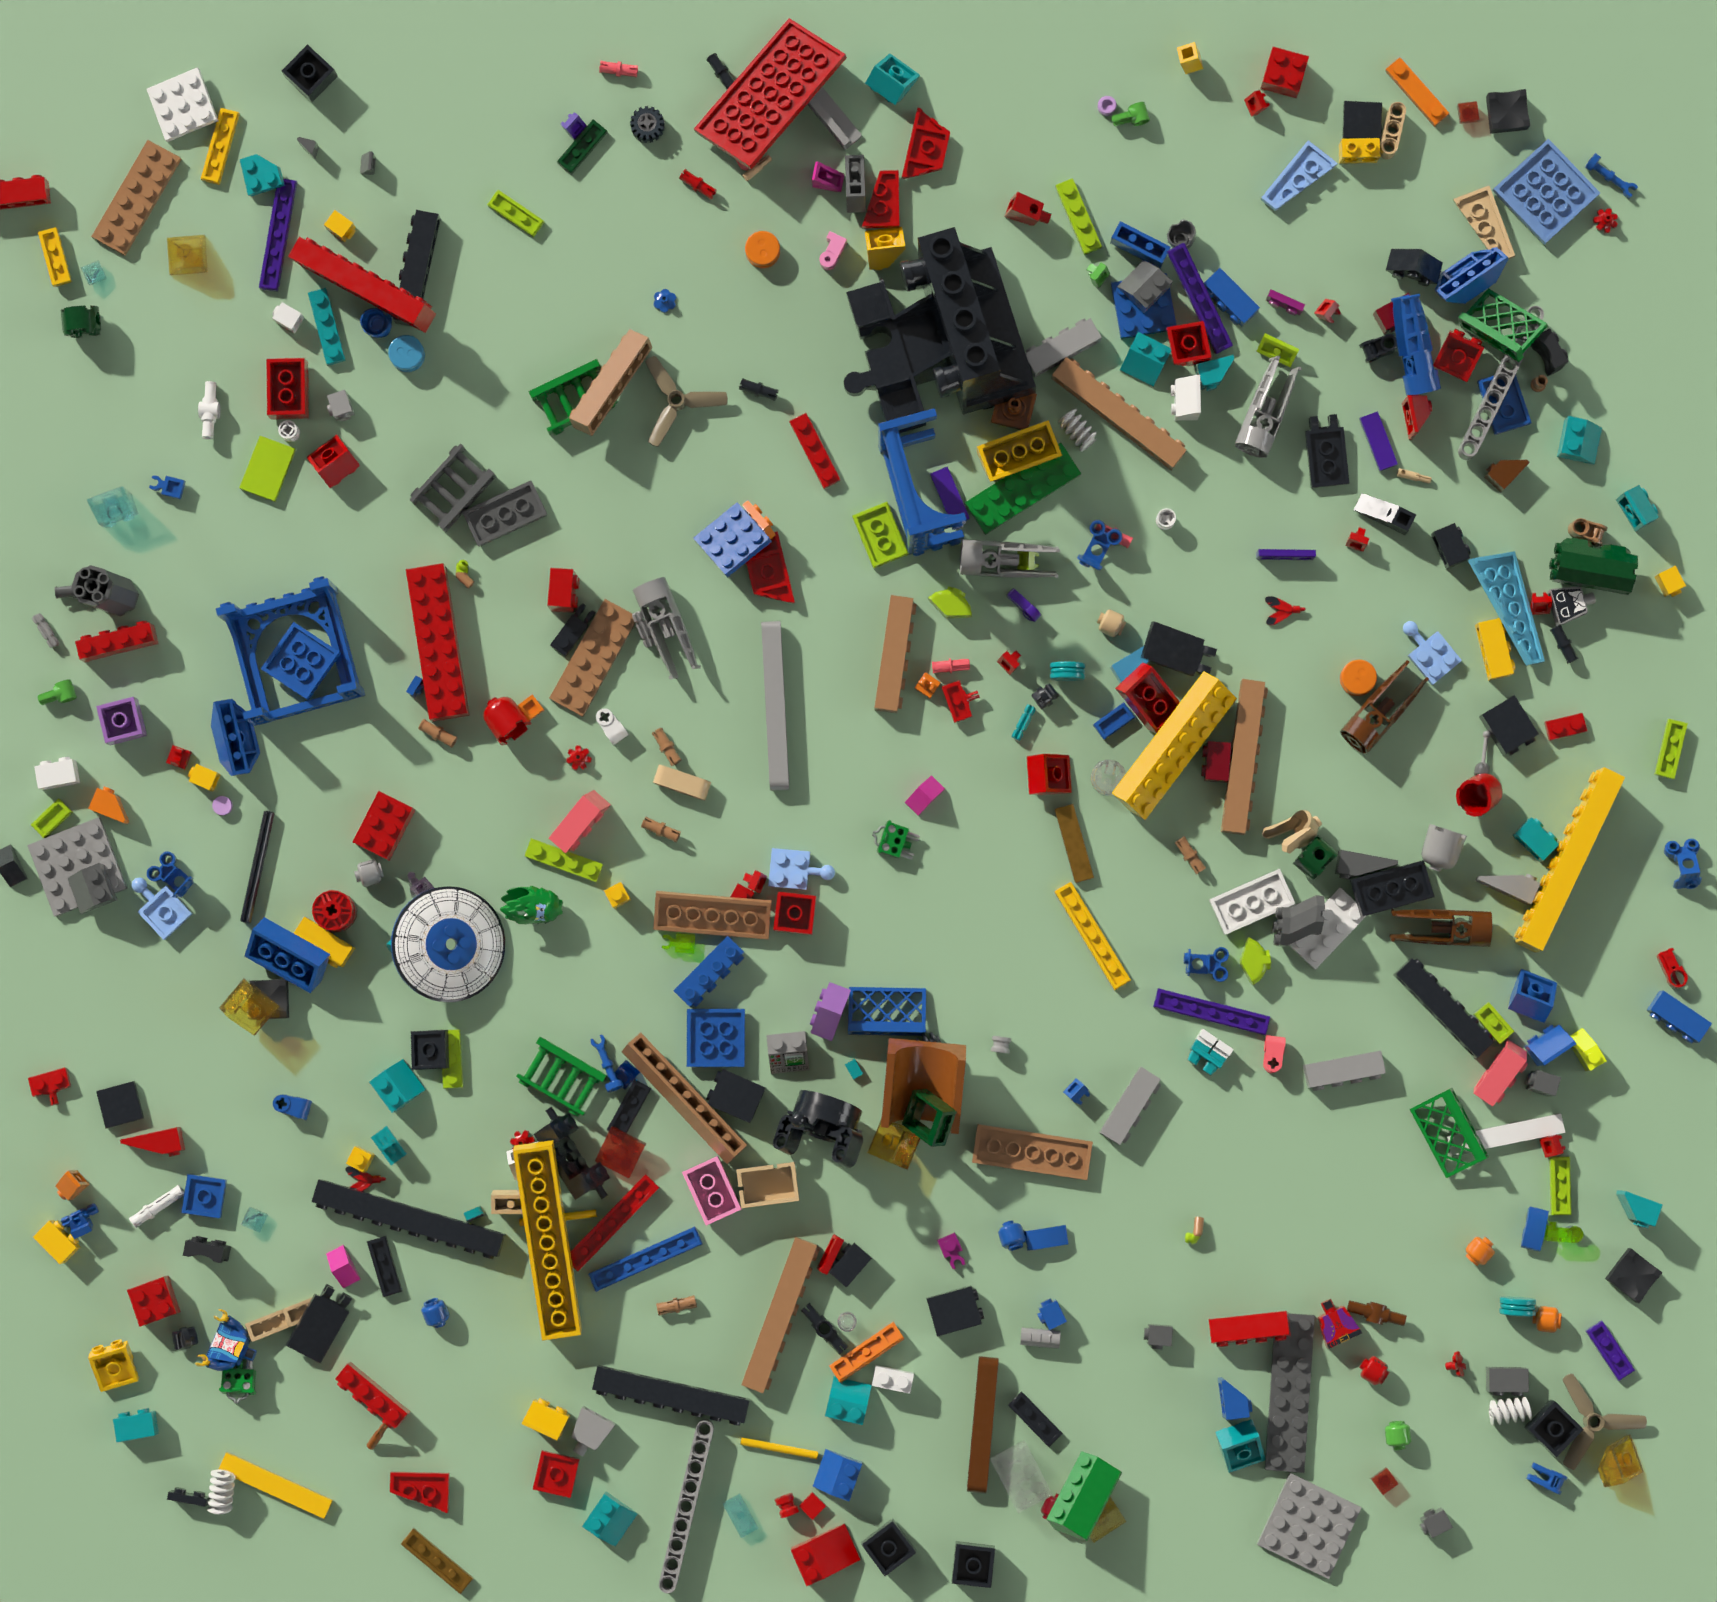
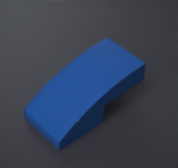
M1534 1207L1528 1208L1521 1248L1541 1251L1549 1211Z
M1066 1225L1024 1231L1027 1251L1069 1244Z

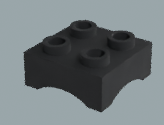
M1526 89L1511 92H1490L1487 94L1486 103L1490 134L1529 129L1530 119L1527 108Z
M1550 328L1542 332L1530 345L1542 357L1547 376L1560 371L1568 363L1566 350L1564 348L1561 349L1557 334L1552 332Z
M287 980L247 981L249 1020L289 1018V989Z
M201 1236L192 1237V1239L185 1241L182 1256L203 1255L218 1263L228 1262L231 1246L226 1245V1241L211 1240V1242H208V1238Z
M1627 1248L1605 1279L1634 1302L1640 1303L1650 1287L1663 1272L1645 1260L1632 1248Z

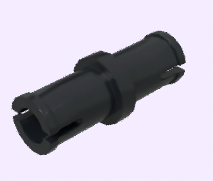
M713 53L706 60L715 71V76L722 81L727 90L733 84L734 79L728 72V67L723 65L716 53Z
M742 378L741 386H739V390L755 394V397L762 396L776 401L777 394L779 393L778 389L765 386L762 382L755 383L745 378Z
M1562 625L1552 628L1550 632L1554 636L1558 644L1557 648L1561 650L1567 664L1579 659L1571 646L1572 641L1571 639L1568 640Z

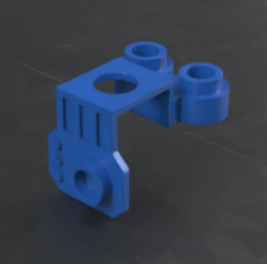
M1102 520L1093 521L1090 525V532L1093 534V537L1084 555H1078L1079 563L1088 568L1091 566L1096 570H1101L1102 566L1100 564L1110 545H1117L1121 542L1123 538L1122 532L1118 529H1111L1109 532H1106V525ZM1100 524L1102 529L1096 530L1095 525ZM1117 533L1118 539H1113L1111 535ZM1094 545L1102 547V553L1098 556L1094 555L1091 551Z
M1695 839L1686 840L1683 847H1680L1676 841H1669L1665 845L1664 854L1669 858H1673L1674 862H1678L1681 873L1679 879L1674 881L1673 888L1694 889L1701 883L1702 878L1699 877L1701 872L1696 857L1700 844ZM1692 860L1694 863L1692 868H1685L1683 866V861Z
M163 852L159 859L162 865L160 867L151 866L147 870V877L154 882L160 880L166 882L176 891L172 897L177 898L179 896L181 898L193 885L194 878L192 876L188 877L181 869L175 866L176 856L172 852ZM168 856H171L172 861L170 863L166 862V858ZM154 871L159 872V876L156 878L153 876ZM178 876H182L185 879V882L180 887L174 884V880Z
M1219 947L1214 950L1213 954L1203 955L1191 954V949H1188V952L1184 953L1187 976H1190V973L1212 974L1215 981H1225L1228 978V971L1225 967L1221 966V963L1229 958L1228 950L1224 947ZM1220 951L1224 953L1222 959L1217 957V953ZM1196 958L1203 961V967L1199 970L1194 969L1192 966V961ZM1217 971L1223 972L1222 978L1216 976Z

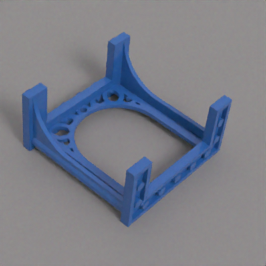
M935 408L878 423V447L880 454L883 453L907 538V550L909 555L913 554V556L922 555L925 550L932 549V551L940 550L943 548V545L947 544L955 546L961 544V541L964 540L962 530L946 533L944 529L952 527V530L964 527L963 524H966L965 513L956 515L944 514L928 507L920 499L914 488L904 453V447L935 439L934 428L902 437L899 435L900 429L937 420Z
M324 576L314 578V582L309 583L310 588L302 589L301 593L295 595L294 593H287L283 595V598H269L264 600L265 603L258 605L257 603H251L246 605L244 609H240L231 602L220 604V607L216 608L217 616L226 622L233 638L251 710L243 712L244 720L254 726L366 696L364 688L360 686L336 598L338 594L337 587ZM314 601L319 602L318 611L310 614V604ZM305 603L304 610L299 611L297 609L298 605L301 607ZM282 609H285L284 614L280 613ZM324 611L325 614H323V616L325 617V620H320L319 616ZM268 614L269 618L265 621L259 617L260 615L265 617ZM288 615L309 617L323 627L329 637L331 647L341 653L336 660V666L342 685L336 686L337 693L270 711L256 660V647L263 630L278 618ZM250 619L258 620L260 628L256 630L251 629L248 626V621ZM247 631L255 635L252 640H250V635H247Z

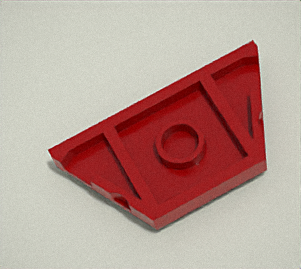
M918 107L902 179L942 170L950 138L949 130L939 125L934 118H930Z
M778 531L774 532L775 536L770 539L772 542L746 562L753 593L761 597L795 603Z

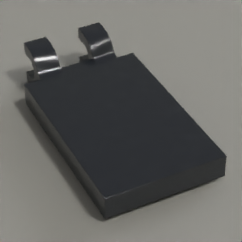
M1337 414L1327 416L1329 426L1319 427L1318 416L1308 418L1310 430L1305 431L1311 488L1350 484L1344 427H1338Z
M1153 621L1148 631L1141 658L1183 674L1194 676L1195 672L1202 674L1204 671L1210 674L1212 667L1201 664L1203 655L1215 657L1217 649L1204 646L1205 640Z
M327 1283L320 1296L317 1294L313 1295L286 1343L287 1347L320 1364L347 1318L349 1310L345 1308L352 1300L350 1295L344 1292L338 1302L330 1299L335 1289Z

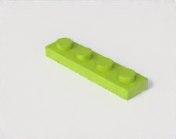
M1073 178L1055 185L1083 254L1086 255L1101 249L1102 245Z
M532 838L524 855L527 858L594 882L598 881L603 867L602 863L571 852L564 853L560 848Z

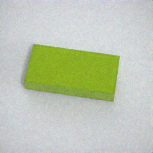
M58 798L31 826L43 838H47L73 812Z

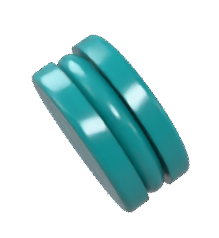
M1070 661L1050 663V668H1052L1050 673L1051 680H1085V663Z
M1500 1297V1314L1510 1316L1536 1315V1299Z

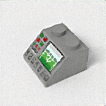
M805 1031L766 1035L771 1074L809 1070Z

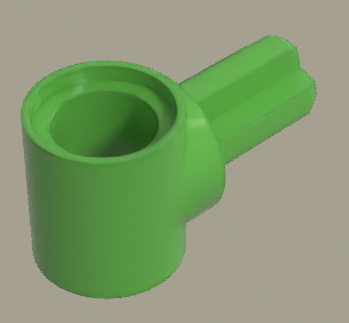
M1145 102L1134 103L1128 107L1127 112L1112 116L1114 126L1130 122L1134 126H1140L1150 121Z
M71 679L60 681L54 684V690L38 695V701L41 705L56 700L59 703H66L77 698Z

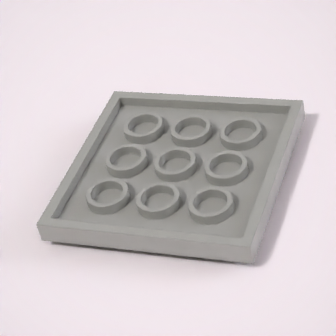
M100 817L27 845L55 917L78 908L67 878L94 864L101 863L105 865L115 893L127 889Z
M1289 1473L1257 1545L1329 1579L1362 1507Z

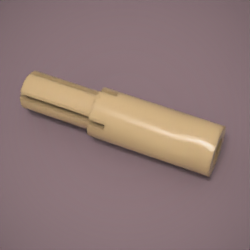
M767 155L760 162H757L752 169L747 170L742 175L743 178L748 182L764 166L772 161V158Z
M1401 468L1397 472V477L1430 484L1432 480L1429 476Z

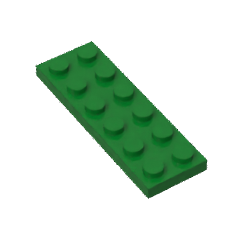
M1061 442L1058 444L1062 454L1061 457L1006 476L965 502L968 510L985 535L1082 474Z

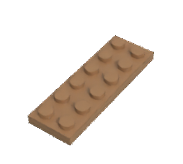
M147 140L91 237L126 256L182 159Z
M604 599L549 699L582 717L585 715L636 624L631 612Z
M656 891L653 930L769 939L771 900Z
M977 1124L972 1163L1087 1180L1093 1142Z

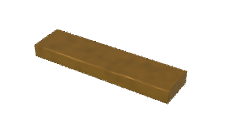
M1071 804L1054 809L1075 883L1094 878L1074 805Z
M415 1528L402 1541L401 1545L459 1594L473 1580L470 1574Z

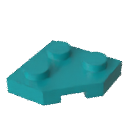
M258 154L240 159L248 196L252 197L285 186L279 166Z

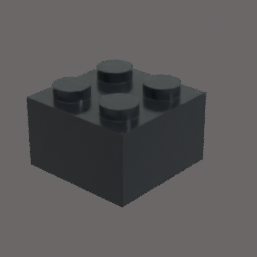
M308 44L282 70L284 77L311 102L338 77L335 69Z
M1550 1400L1524 1427L1555 1457H1558L1584 1430L1554 1400Z
M893 1518L861 1542L863 1548L884 1576L916 1554V1549Z
M956 1541L952 1584L991 1588L995 1545Z

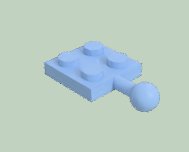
M1408 621L1403 625L1404 634L1412 636L1419 644L1407 656L1423 676L1429 678L1428 682L1431 685L1462 661L1438 631L1425 641L1419 634L1418 625L1415 622Z
M772 848L768 886L807 890L808 875L821 876L824 880H831L835 876V869L831 865H825L822 868L809 867L810 851Z
M139 877L132 881V889L137 893H142L149 901L138 913L163 940H166L193 914L178 897H172L174 893L168 886L162 888L154 896L147 888L145 879Z

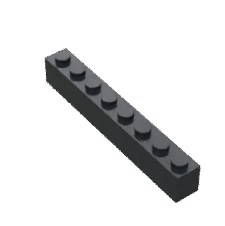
M601 1365L597 1366L592 1390H596L598 1395L607 1396L610 1393L620 1400H626L628 1397L634 1399V1402L645 1405V1402H650L656 1408L664 1409V1406L672 1407L674 1412L683 1413L686 1410L690 1411L692 1416L702 1417L704 1414L710 1416L711 1420L721 1422V1419L729 1420V1424L737 1426L745 1423L750 1402L749 1398Z

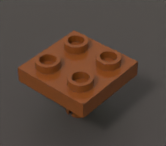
M1037 394L1017 399L1011 398L1008 402L995 405L991 423L1018 430L1028 428Z

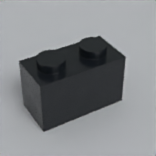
M1455 523L1436 530L1431 534L1446 569L1463 563L1470 558L1471 551L1469 546L1464 544L1461 538L1463 537L1462 530Z
M855 1242L852 1245L850 1243L847 1244L841 1251L844 1255L840 1260L835 1258L829 1271L846 1288L872 1259Z

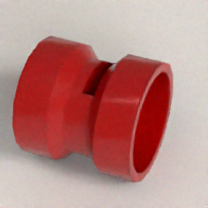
M793 1493L774 1499L776 1506L781 1508L779 1512L781 1519L799 1512L797 1505H793Z

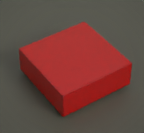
M812 1491L799 1507L813 1520L826 1505Z

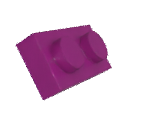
M1270 289L1266 298L1269 305L1275 308L1282 307L1286 309L1287 313L1294 316L1301 315L1305 304Z

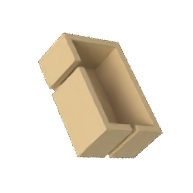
M795 1162L777 1164V1168H774L773 1164L736 1170L738 1187H743L744 1189L739 1191L741 1208L800 1201Z

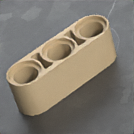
M1401 102L1391 104L1386 114L1380 141V156L1383 159H1391L1399 146L1406 114V107ZM1392 110H1398L1401 115L1395 116ZM1388 128H1395L1397 133L1391 134ZM1384 146H1391L1393 151L1387 152Z
M663 765L658 766L653 783L704 801L711 785L710 781Z

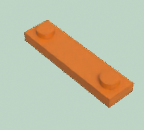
M1401 57L1386 68L1385 72L1434 127L1449 115L1447 109Z
M892 1322L829 1365V1367L841 1383L905 1338L895 1323Z

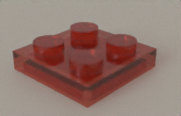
M612 1126L595 1162H601L603 1166L630 1178L647 1143Z

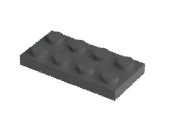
M531 480L462 512L478 547L547 516Z

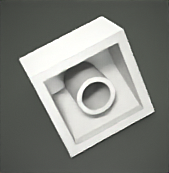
M1200 375L1175 379L1174 385H1171V396H1174V404H1171V415H1174L1175 421L1198 420L1201 413Z

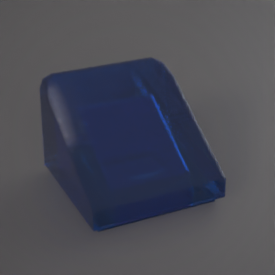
M625 1060L615 1071L617 1080H622L624 1087H622L624 1090L640 1073L628 1060Z

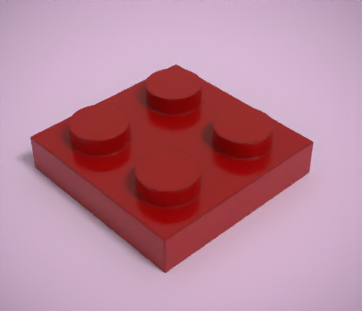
M542 1450L533 1490L571 1498L580 1459Z

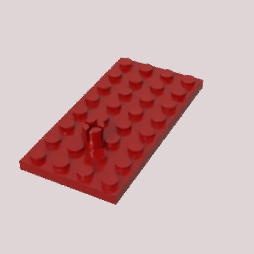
M789 18L694 128L695 133L749 169H752L846 60V54Z

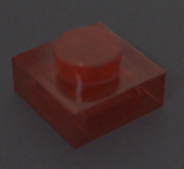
M1477 101L1459 103L1457 105L1460 124L1478 122L1480 120Z
M1387 1467L1370 1478L1382 1495L1398 1485V1482Z

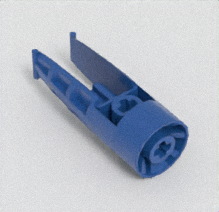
M1420 294L1405 295L1391 299V302H1393L1399 356H1402L1405 375L1402 377L1406 396L1441 389L1438 369H1434L1431 356L1433 347L1424 310L1419 299Z

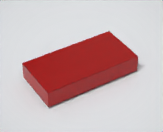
M835 1234L832 1235L817 1266V1270L826 1275L828 1274L844 1239Z

